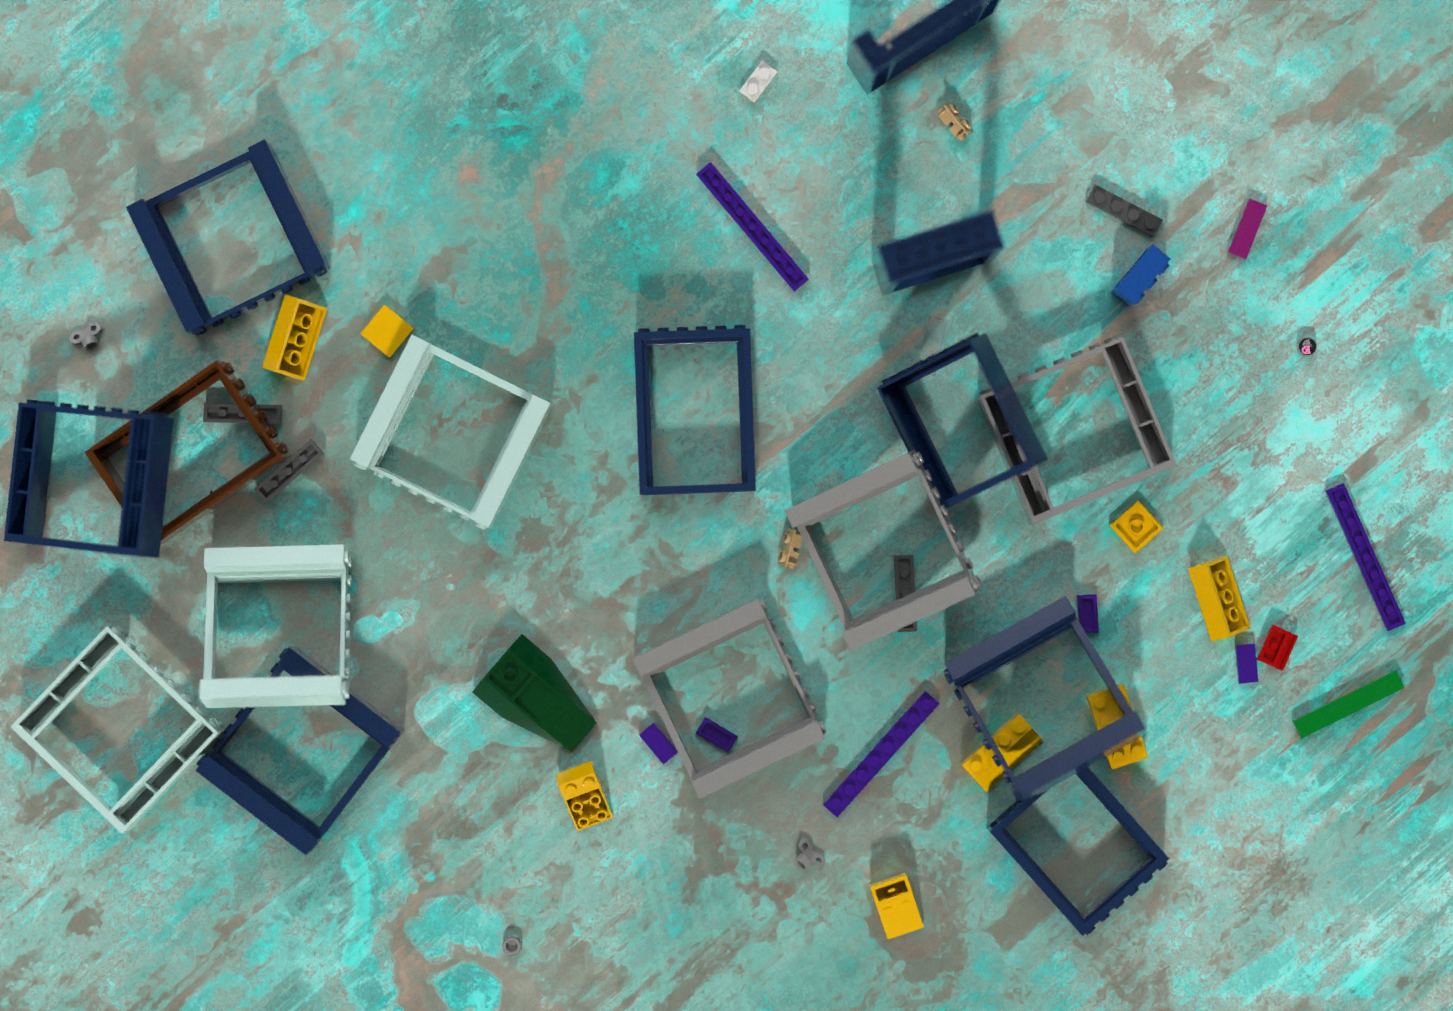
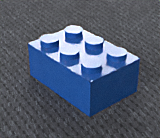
M1152 244L1144 251L1111 292L1127 306L1138 304L1145 296L1144 290L1151 289L1157 282L1155 277L1157 275L1160 276L1168 269L1170 258Z

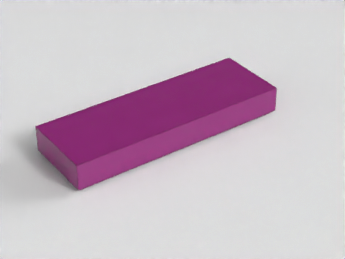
M1252 199L1248 200L1227 253L1247 259L1267 205Z

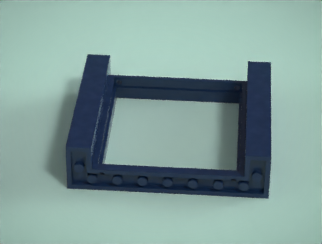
M949 0L881 45L878 44L868 29L852 39L846 64L868 95L993 14L1001 0Z
M265 139L248 147V152L149 200L141 199L126 206L187 333L199 336L207 332L206 328L212 325L213 327H218L224 324L223 320L229 317L234 319L242 315L241 311L248 309V311L253 310L259 306L258 303L264 300L269 302L275 299V295L280 292L283 294L293 290V286L300 284V286L311 281V277L315 275L317 277L323 276L331 268L271 144ZM252 163L304 273L212 317L159 207Z
M27 399V403L19 402L4 541L136 557L159 558L174 419L167 418L165 413L145 411V415H141L139 410L128 409V413H122L123 409L111 408V411H106V407L94 406V410H91L88 405L77 404V408H72V404L60 403V406H55V402ZM56 412L131 420L118 546L42 537Z
M1066 595L944 663L945 670L943 671L949 684L953 683L956 690H954L956 697L959 701L963 700L966 706L963 708L967 716L973 717L975 721L973 723L974 728L978 734H983L985 739L982 741L987 750L991 749L995 756L992 758L997 767H1002L1004 770L1002 775L1007 784L1011 782L1013 786L1011 787L1012 793L1017 801L1021 799L1022 803L1027 802L1145 735L1146 728L1136 711H1132L1076 618V611ZM1072 629L1124 716L1015 777L964 689Z
M296 646L285 648L279 655L281 660L270 670L272 673L270 677H279L283 671H286L292 677L334 676ZM351 688L350 698H346V705L330 706L382 746L321 826L317 825L222 752L256 707H246L245 710L243 708L240 709L235 716L237 719L233 725L230 723L223 732L225 736L222 740L218 739L211 747L214 749L212 753L203 755L196 764L198 768L195 771L304 855H308L404 731L402 727Z

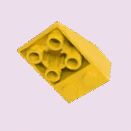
M592 761L556 774L558 787L577 831L613 818Z
M906 873L869 885L887 939L924 928Z

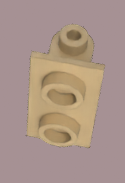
M949 102L937 111L938 117L946 126L951 122L954 124L949 130L957 140L963 141L967 137L965 133L967 135L973 133L971 124L966 119H962L959 115V109L954 104L951 105Z
M786 528V532H784L782 537V549L778 554V565L794 569L795 565L797 566L799 552H795L793 549L794 547L800 549L803 540L798 530Z

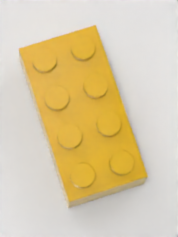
M1122 683L1117 684L1132 709L1125 685ZM1108 688L1085 695L1096 731L1124 716ZM1140 737L1105 758L1108 767L1113 770L1149 757L1143 739Z

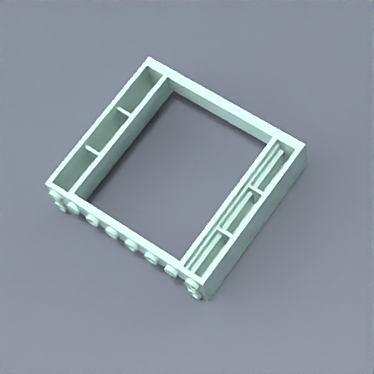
M411 334L350 460L354 461V466L362 470L370 468L374 470L372 474L382 479L384 476L390 478V483L398 487L401 484L408 487L407 491L416 496L418 493L424 495V500L435 504V502L443 504L441 508L452 513L455 510L460 513L459 517L467 521L471 518V520L475 521V526L486 530L487 527L492 528L553 404ZM434 355L526 400L472 511L380 467Z
M309 545L204 548V568L207 571L204 679H200L199 699L206 708L346 705V698H350V688L347 687V680H350V668H347V661H350L351 655L350 649H347V642L351 641L350 630L348 631V624L351 623V612H348V605H351V593H348V587L352 586V577L349 575V568H352V557L349 556V551H346L345 546ZM341 580L340 676L215 679L218 583Z
M110 625L101 631L16 720L11 728L123 834L130 831L223 734L225 729L219 719L207 718L203 708L200 706L196 707L191 702L192 698L184 692L182 694L177 689L179 686L172 679L168 680L164 677V671L158 666L154 667L149 662L151 659L142 652L140 654L135 649L137 647L135 643L125 635L127 632L120 625ZM123 649L181 704L196 721L112 808L38 736L109 661Z

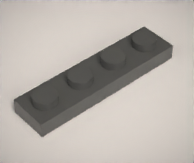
M1097 185L1093 186L1086 200V203L1151 237L1155 236L1163 221L1161 218Z
M204 403L203 422L250 424L237 404ZM255 404L259 411L262 410L268 418L266 422L268 424L281 425L282 405Z
M310 439L253 490L267 504L325 453L313 439Z
M913 555L893 556L896 600L915 592ZM917 621L898 629V632L917 631Z

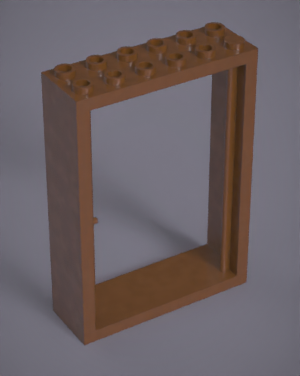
M216 360L140 414L145 415V411L165 413L168 416L220 380L269 453L214 492L211 490L208 496L162 527L160 546L290 457L288 454L289 448L283 441H279L277 438L278 432L266 422L268 419L266 414L262 410L259 411L255 406L257 403L255 398L251 394H247L244 389L246 385L240 378L237 379L234 375L235 369L229 362ZM131 420L84 452L121 507L124 481L108 457L129 443Z

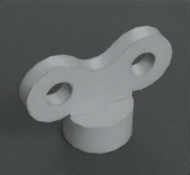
M91 322L84 331L76 330L72 332L70 341L74 345L82 343L86 351L93 350L98 346L95 336L100 334L102 328L99 323Z
M803 839L799 841L797 848L801 854L795 859L796 863L804 870L811 864L815 868L822 867L825 864L824 856L813 851L809 840ZM806 844L807 849H803L802 845ZM816 858L820 859V863L816 862Z

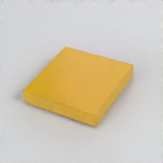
M384 304L360 334L391 358L414 328Z
M1136 500L1109 525L1134 554L1163 529L1162 525L1139 500Z

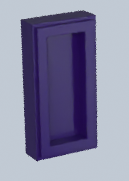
M1097 594L1077 595L1079 623L1086 633H1099Z
M1255 644L1235 645L1238 683L1258 682Z
M707 717L704 718L695 733L729 753L738 738L737 735Z
M654 722L639 734L663 764L678 753Z

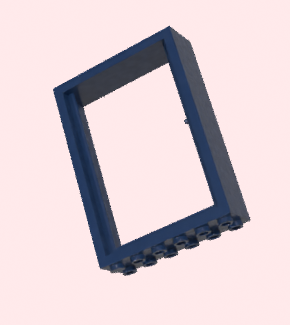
M734 325V329H727V326H715V329L707 330V326H698L696 330H688V327H676V331H669V328H657L656 332H650L649 328L638 329V332H634L640 495L756 491L750 328H746V325ZM737 343L742 483L653 487L651 419H653V415L650 413L648 346Z

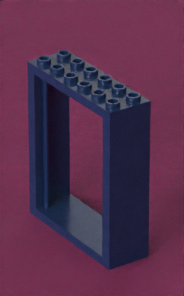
M989 210L878 245L871 261L883 296L991 262L1005 246L994 212Z
M978 333L969 336L882 380L883 384L877 387L908 452L916 450L917 453L920 452L924 460L922 465L925 470L930 472L932 477L930 482L933 488L936 487L939 491L940 498L938 499L941 505H945L946 508L1025 472L1048 459L986 333L980 336ZM974 352L1027 461L957 493L906 386Z
M1089 767L1076 773V775L1145 851L1150 859L1084 917L1005 829L1046 791L1025 803H1022L1021 799L1015 801L986 827L1082 936L1085 933L1089 935L1096 928L1094 925L1099 921H1105L1110 916L1109 912L1112 909L1121 907L1124 904L1123 900L1128 895L1130 897L1139 890L1138 886L1143 882H1149L1153 878L1152 874L1157 869L1159 871L1168 864L1166 861L1169 860V857Z

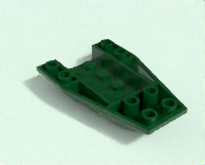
M523 634L508 648L472 692L502 718L571 752L574 751L597 724L553 660Z

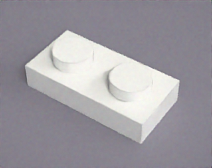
M761 61L739 92L755 103L776 76L777 71L764 61Z

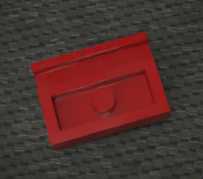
M1271 625L1256 660L1283 671L1298 636L1275 625Z

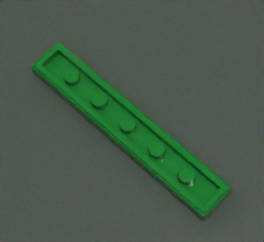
M1394 670L1292 722L1302 739L1405 687L1397 671Z

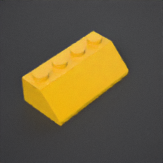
M284 295L262 368L305 381L328 308Z
M1228 555L1188 568L1211 642L1232 637L1251 628Z
M1018 712L991 735L1011 770L1043 742L1040 736ZM982 743L960 764L987 792L1003 778L1002 773H1004V770L1001 766L997 767L992 758L995 756L991 749L987 750L984 743Z

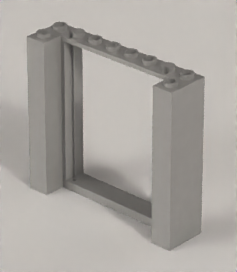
M1117 335L1106 339L1104 341L1105 344L1100 346V343L1089 346L1090 351L1082 353V350L1072 353V358L1064 360L1063 357L1053 361L1054 365L1049 368L1043 365L1036 368V373L1029 375L1028 372L1017 376L1018 380L1012 382L1011 385L1013 388H1016L1101 352L1149 468L1056 507L1052 505L1037 466L1022 472L1010 479L1029 525L1037 524L1177 466L1124 337L1118 339ZM992 388L981 391V396L977 397L1006 469L1008 470L1027 461Z
M912 450L785 510L792 528L797 526L846 630L842 635L850 651L974 596L981 590V581L972 571L973 564L969 557L966 558L963 552L965 547L962 541H958L955 535L957 530L954 524L950 523L947 518L949 515L945 505H941L938 499L940 498L939 491L936 487L933 488L930 482L932 480L931 474L928 470L924 469L922 465L924 463L923 457L916 450ZM920 476L963 570L853 619L810 526Z
M758 598L632 659L683 761L699 799L825 739L824 734L827 733L822 721L817 722L815 715L818 713L814 705H809L806 699L809 697L805 686L801 688L798 683L801 678L797 670H792L790 663L793 661L789 653H784L781 647L784 643L780 634L776 636L773 631L776 626L772 618H767L765 614L768 609L764 601H759ZM764 623L808 716L696 770L652 676Z

